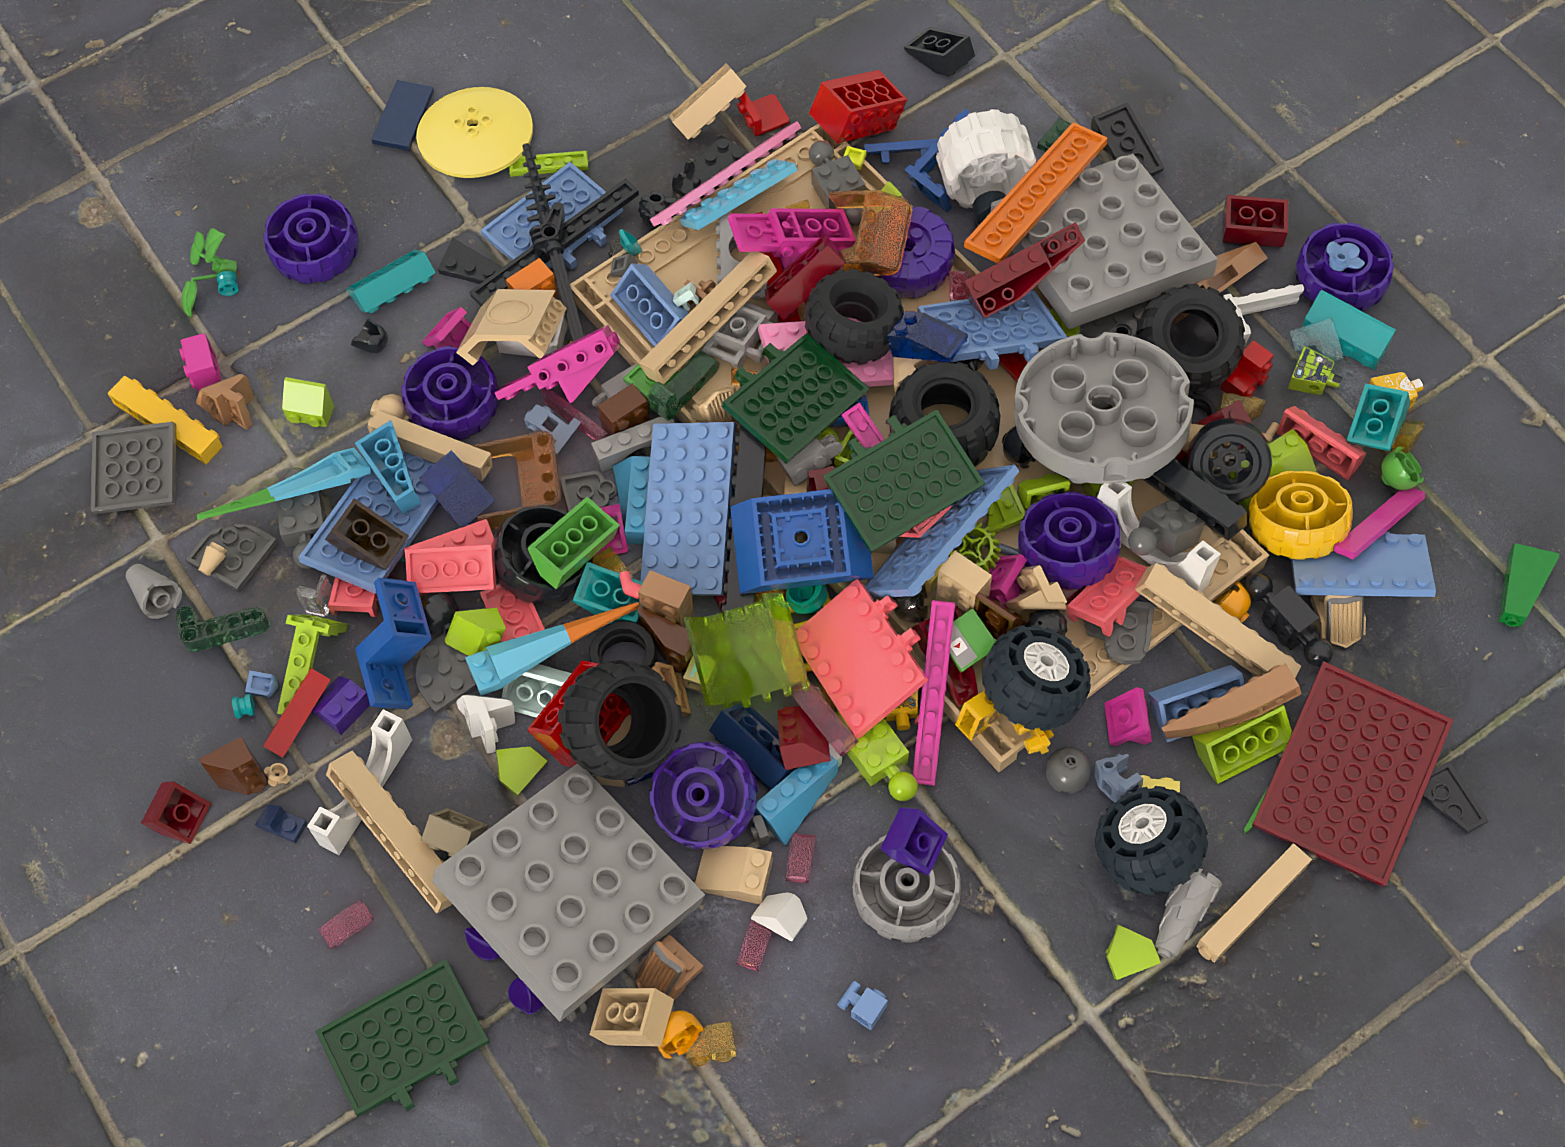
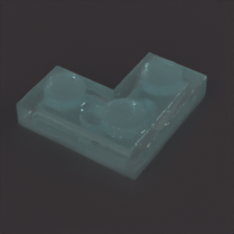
M1332 318L1290 331L1296 351L1303 349L1304 346L1311 347L1316 345L1321 355L1333 361L1344 358Z

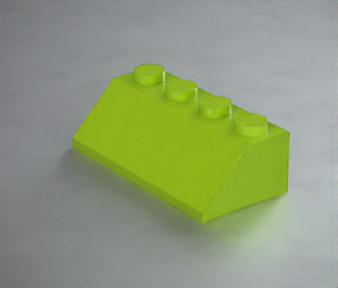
M1294 429L1269 444L1272 451V467L1269 477L1285 471H1317L1306 442ZM1242 461L1241 467L1247 468L1250 464L1249 461ZM1231 471L1228 474L1230 479H1234L1237 476L1235 471ZM1252 497L1238 502L1248 514Z
M1281 704L1258 717L1238 725L1194 735L1192 738L1199 758L1214 781L1219 784L1284 751L1292 730L1285 707Z

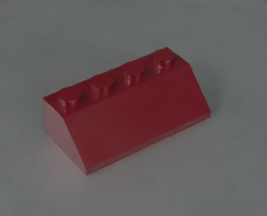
M825 233L765 289L766 303L783 320L788 316L792 317L803 302L807 303L811 290L816 287L817 282L826 275H832L833 272L844 268V256Z

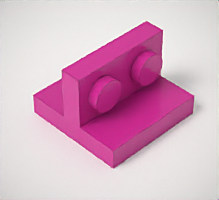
M462 307L448 312L423 339L422 343L427 347L433 345L436 349L444 346L459 348L471 326L464 318L467 312Z
M1022 554L1002 556L998 562H995V569L988 567L989 574L992 575L989 597L1001 601L1006 608L1005 603L1017 597L1022 590L1017 581L1018 574L1027 561Z
M1136 687L1104 703L1110 745L1119 746L1127 741L1143 745L1152 742L1148 707L1142 688Z

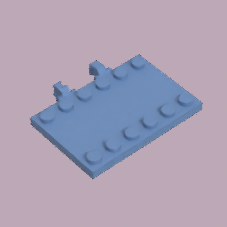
M571 162L542 183V185L550 184L551 186L550 189L545 191L546 195L555 194L556 196L555 199L548 201L550 209L556 202L563 204L565 210L564 223L606 193ZM523 197L480 230L482 236L510 261L525 252L533 244L529 231L531 228L540 225L539 221H527L528 217L537 214V210L527 211L526 207L534 204V199L526 200ZM623 207L564 249L562 257L567 268L572 271L577 267V260L572 256V251L586 240L590 241L593 239L600 247L607 243L602 227L624 211ZM551 260L545 263L549 269L552 267Z
M1033 289L1019 301L985 319L982 318L969 299L923 305L917 308L918 316L948 362L979 358L981 361L985 360V365L989 370L998 369V355L1024 353L1025 360L1029 362L1039 353V348H1045L1061 339L1067 338Z
M1386 531L1354 560L1334 551L1330 552L1327 556L1317 559H1291L1294 587L1298 595L1435 597L1436 593L1425 535L1390 534L1389 531Z

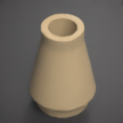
M211 542L209 546H206L198 570L210 576L226 557L225 553L227 550Z

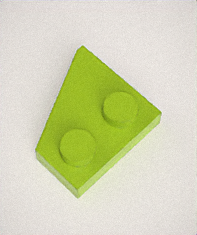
M1013 484L1006 487L1001 492L1002 496L989 507V533L1001 532L1020 524L1021 520H1024L1025 510Z

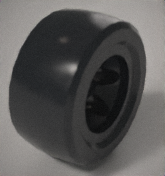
M1232 417L1220 418L1203 426L1193 437L1188 449L1187 465L1188 469L1192 470L1197 477L1209 482L1218 492L1226 494L1233 502H1240L1258 493L1266 484L1272 467V451L1266 437L1252 423ZM1230 442V446L1223 447L1222 443ZM1239 445L1246 447L1244 452H1239L1237 449ZM1216 451L1218 453L1217 457L1210 458L1211 452ZM1226 454H1232V456H1234V459H1229L1228 462L1224 461V456ZM1242 461H1249V466L1247 468L1241 467ZM1218 466L1221 468V472L1214 474L1212 469ZM1235 471L1237 473L1236 478L1230 479L1228 477L1229 472Z

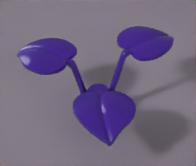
M474 927L465 929L467 944L478 958L495 960L499 957L498 953ZM520 978L515 979L509 986V1000L516 1008L527 1014H534L543 1007L544 1004Z

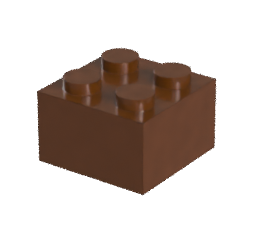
M633 383L598 405L602 428L609 436L650 421L647 400Z

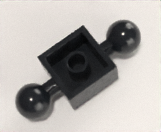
M1253 573L1248 576L1244 587L1249 593L1250 598L1255 601H1263L1266 604L1261 618L1265 627L1272 630L1277 635L1279 642L1283 646H1287L1290 651L1302 644L1304 646V657L1310 665L1320 667L1323 661L1329 663L1333 657L1331 644L1325 639L1312 636L1319 617L1292 587L1288 585L1275 595L1272 592L1273 582L1268 575Z

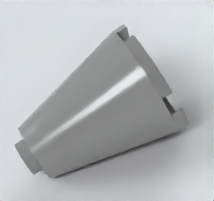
M135 564L127 570L126 580L141 611L149 618L159 619L169 615L168 611L174 607L176 609L182 598V590L175 581L142 564Z

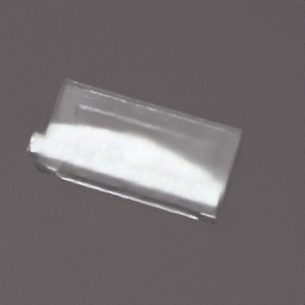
M322 574L316 589L298 586L296 595L306 613L327 617L332 586L327 576Z

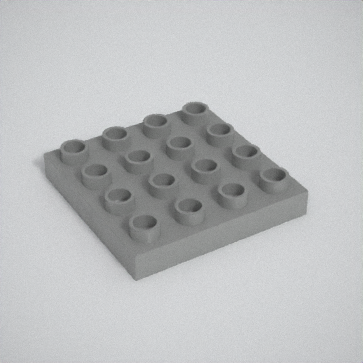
M1134 154L1121 156L1116 160L1099 166L1084 169L1012 250L1016 254L1075 222L1077 223L1085 242L1037 284V287L1068 329L1156 298L1161 292L1172 287L1180 288L1185 284H1194L1214 276L1218 260ZM1003 199L991 203L990 213Z
M578 764L574 765L434 870L432 880L438 889L559 1022L699 908L705 896L698 886L590 773Z

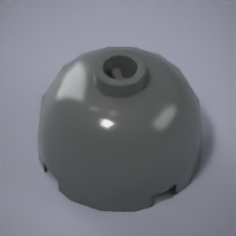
M1074 747L1057 749L1049 757L1045 771V777L1049 785L1058 792H1069L1068 794L1082 791L1088 785L1092 774L1091 762L1088 756L1080 749Z

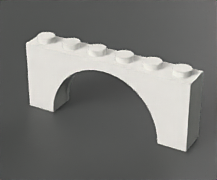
M1126 482L1104 483L1100 488L1097 498L1116 514L1121 528V543L1129 548L1128 537L1140 524L1132 507V487ZM1202 541L1192 551L1181 552L1171 558L1156 548L1148 555L1138 556L1150 565L1158 563L1165 566L1170 573L1185 580L1191 588L1202 592L1209 585L1221 554Z
M382 710L371 727L372 746L365 766L371 774L377 777L381 787L384 786L412 742L403 719L385 710ZM344 799L336 807L329 810L319 807L307 827L320 846L340 855L362 819L347 800Z

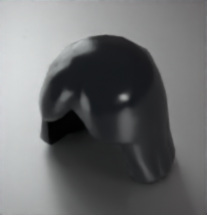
M368 318L359 335L352 339L351 345L364 351L378 354L385 348L388 342V334L382 326Z

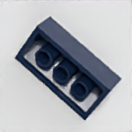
M747 702L722 710L709 729L718 742L723 743L726 747L738 753L747 762L751 772L755 773L762 780L763 784L770 789H773L797 769L785 770L779 747V732Z

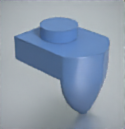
M249 670L245 694L270 698L277 692L279 684L274 674Z

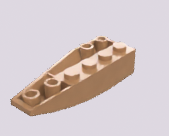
M1257 242L1217 255L1218 260L1214 276L1194 284H1198L1200 288L1207 289L1211 287L1222 292L1265 261L1267 256ZM1180 313L1174 318L1173 322L1176 324L1187 317L1189 313Z
M1286 663L1282 666L1276 665L1268 673L1251 678L1247 684L1231 688L1226 695L1210 699L1206 705L1189 710L1185 716L1179 719L1169 720L1162 727V731L1167 739L1209 733L1238 725L1301 695L1300 686Z

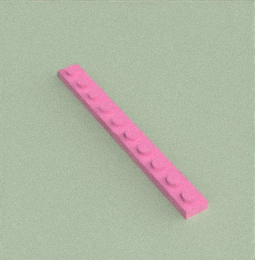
M798 121L785 127L652 217L650 221L653 226L660 223L663 226L673 220L671 216L674 214L677 216L687 211L686 206L690 204L692 207L699 203L702 195L707 197L715 192V186L722 187L729 182L728 178L730 176L735 178L741 174L743 167L748 169L757 163L755 159L759 157L761 160L769 155L770 152L768 150L772 148L774 151L781 147L784 139L789 141L797 136L795 132L801 129Z

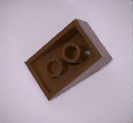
M979 592L977 593L974 611L993 638L997 640L1002 634L1006 635L1009 630L1018 626H1025L1026 621H1024L1020 614L1011 612L999 600H994Z
M639 606L637 611L640 626L649 632L655 643L656 650L668 665L673 666L675 672L685 673L692 656L699 657L701 653L698 634Z

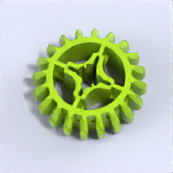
M979 522L972 531L966 533L962 538V543L960 544L962 549L959 550V553L989 573L988 567L995 569V562H998L1000 559L998 554L1001 553V548L997 547L1000 541L999 539H994L996 537L995 532L989 533V526L982 529V523ZM986 545L989 550V554L983 560L981 558L982 554L980 553V551L983 550V547Z

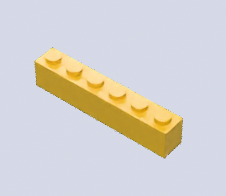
M124 376L108 392L109 397L116 406L145 425L173 421L176 424V445L205 465L223 447L219 440L220 436L214 430H207L199 420L190 419L188 414L182 409L177 410L168 400H161L153 390L144 389L142 384L136 379L131 380Z

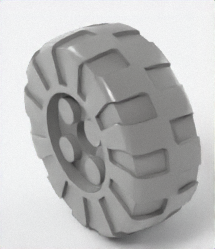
M884 835L878 839V842L868 846L859 858L854 870L852 890L858 913L867 926L870 925L877 931L878 935L891 940L893 938L901 940L903 943L918 942L924 937L930 938L945 927L957 910L961 895V879L956 861L951 854H948L943 845L930 874L925 875L896 862V860H893L880 848L886 837ZM902 883H911L912 885L904 886Z

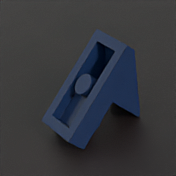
M266 805L255 826L297 843L307 822L285 812L280 805Z

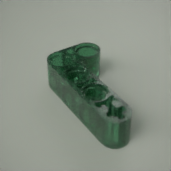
M700 351L666 386L661 382H657L652 386L648 394L650 409L665 420H671L716 374L720 363L704 351Z
M183 606L176 613L179 637L185 647L191 652H198L262 634L270 627V621L264 610L260 607H251L204 621L200 620L196 611L190 606Z

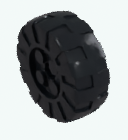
M538 505L537 507L530 508L527 506L515 511L512 517H507L498 529L493 541L495 572L501 586L506 591L514 594L517 599L529 604L532 602L545 606L555 605L559 601H566L575 595L586 563L560 587L555 589L540 576L528 551V547L568 512L552 508V506ZM593 557L588 561L589 563H593Z

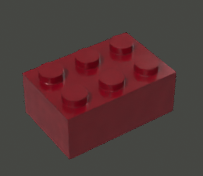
M1227 195L1223 208L1222 242L1239 244L1257 242L1258 245L1284 247L1288 234L1287 199Z

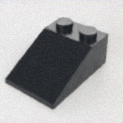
M932 27L927 28L904 46V50L935 73L945 76L955 74L959 68L975 57L970 36Z

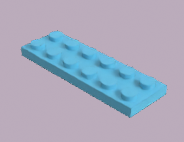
M777 159L770 160L766 163V167L752 171L750 173L751 176L746 179L742 178L735 181L734 186L729 189L720 190L714 198L705 199L700 203L701 206L696 209L691 208L685 211L684 216L679 218L682 226L700 230L798 171L795 163Z

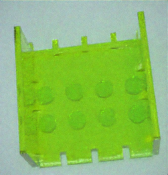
M782 593L762 594L764 602L761 600L745 605L746 614L741 606L725 611L724 615L717 613L707 617L684 618L706 707L724 705V708L727 709L732 707L731 703L742 700L743 706L748 708L751 706L749 698L763 695L764 701L770 702V692L783 689L786 697L791 696L790 686L802 684L804 691L810 690L788 602L784 601Z

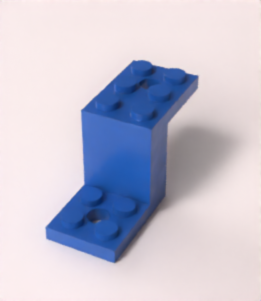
M378 577L374 581L384 621L355 649L370 707L408 710L413 704L402 666L432 638L416 582Z

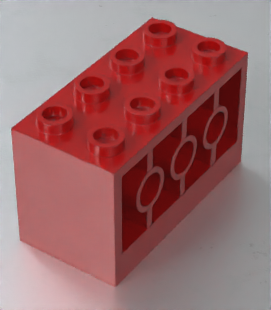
M880 70L822 82L809 114L838 144L894 130L908 99Z
M581 661L527 729L561 765L573 767L577 764L571 758V751L564 747L560 737L562 726L561 723H558V712L562 710L564 705L562 698L568 687L576 683V677L590 667H596L599 663ZM610 693L605 698L599 713V730L606 745L612 734L619 730L626 716L631 714L627 703L620 696Z

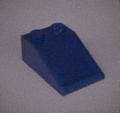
M905 311L887 337L892 357L951 362L967 340L968 334L926 313Z
M452 450L419 477L421 482L461 528L469 524L495 501L492 495Z

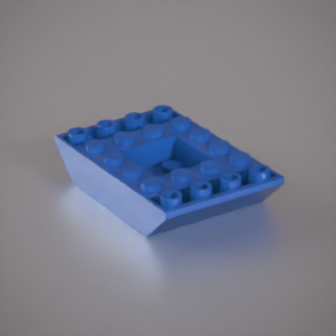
M830 489L751 498L731 506L740 594L849 582L856 579H874L871 553ZM800 532L805 533L808 536L807 541L804 543L796 542V534Z

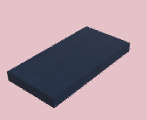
M397 80L371 139L372 143L409 151L417 134L419 122L433 96L434 88L432 86Z

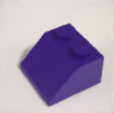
M339 676L322 693L311 712L342 735L370 706L365 690L351 679Z
M899 808L880 849L893 860H896V862L929 875L948 833L920 809Z

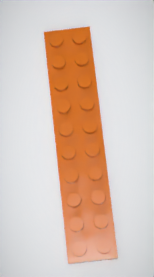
M1073 122L965 240L964 248L995 263L1003 261L1106 146L1108 138Z

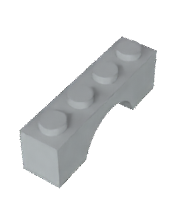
M730 214L721 216L719 218L720 223H716V235H720V239L716 240L717 252H720V256H717V269H721V273H717V285L740 263L731 256V252L737 244L728 222Z
M668 413L591 443L593 454L601 473L612 469L614 465L624 461L632 452L644 447H651L653 424L675 423L671 414Z

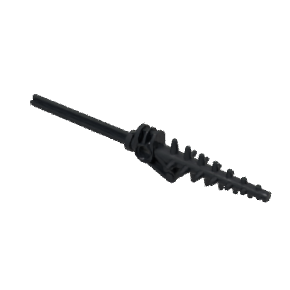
M525 143L522 145V156H525L526 161L523 163V167H527L528 172L523 175L524 178L530 179V183L524 186L525 189L532 188L533 192L526 195L525 198L526 200L534 199L535 201L534 204L527 206L526 210H537V214L528 217L527 221H539L540 225L531 228L529 231L533 243L532 246L535 251H543L551 259L562 304L567 308L565 315L571 337L575 341L584 337L562 257L564 249L561 244V235L565 221L564 206L562 203L556 202L550 209L548 201L555 199L556 196L555 194H545V191L550 189L551 186L550 184L542 185L541 180L546 179V175H539L538 170L541 169V165H536L534 160L536 155L532 154L531 145Z

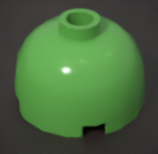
M1398 446L1383 459L1381 463V478L1387 486L1390 485L1394 489L1410 490L1424 481V477L1420 479L1419 475L1422 473V469L1410 452L1405 454L1401 451L1404 447Z

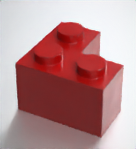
M1253 340L1244 349L1236 369L1222 382L1221 390L1234 400H1240L1241 403L1246 398L1250 399L1256 391L1255 388L1258 385H1264L1268 380L1269 376L1267 374L1273 366L1271 362L1274 354Z

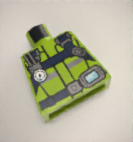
M1304 346L1288 389L1322 395L1325 385L1338 389L1342 376L1331 373L1334 365L1333 360Z

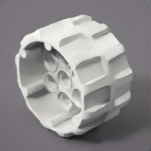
M997 109L979 113L973 112L958 122H953L937 143L939 152L936 158L947 195L952 200L956 199L959 205L966 209L968 207L973 208L974 200L985 192L1001 191L1007 195L1036 163V157L1026 127L1020 124L1019 118L1014 114L1002 113Z

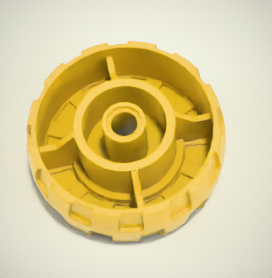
M1285 471L1269 477L1266 484L1258 493L1252 496L1250 501L1249 526L1252 529L1254 539L1259 545L1262 544L1267 548V551L1278 556L1289 557L1290 559H1317L1329 555L1330 552L1334 551V545L1338 542L1341 543L1348 536L1352 526L1353 509L1349 493L1340 486L1338 481L1329 476L1320 475L1317 472Z

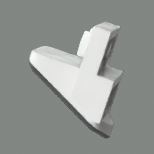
M463 694L456 701V704L465 716L471 737L481 736L487 754L496 752L495 743L498 742L497 729L515 723L512 701L506 698Z

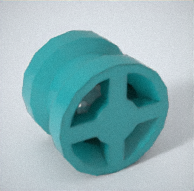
M223 271L217 275L218 292L221 295L232 296L239 291V286L236 283L237 275L234 272Z
M246 694L242 698L232 697V707L236 719H240L244 715H256L252 694Z

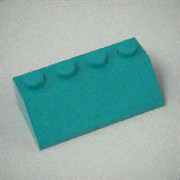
M414 249L345 289L359 309L370 314L380 308V304L384 302L388 304L396 300V295L412 291L417 283L421 282L423 284L432 279L431 275L436 272L425 252Z
M1321 290L1304 319L1301 331L1310 337L1318 339L1326 346L1342 352L1343 355L1353 358L1363 366L1375 370L1386 354L1396 329Z

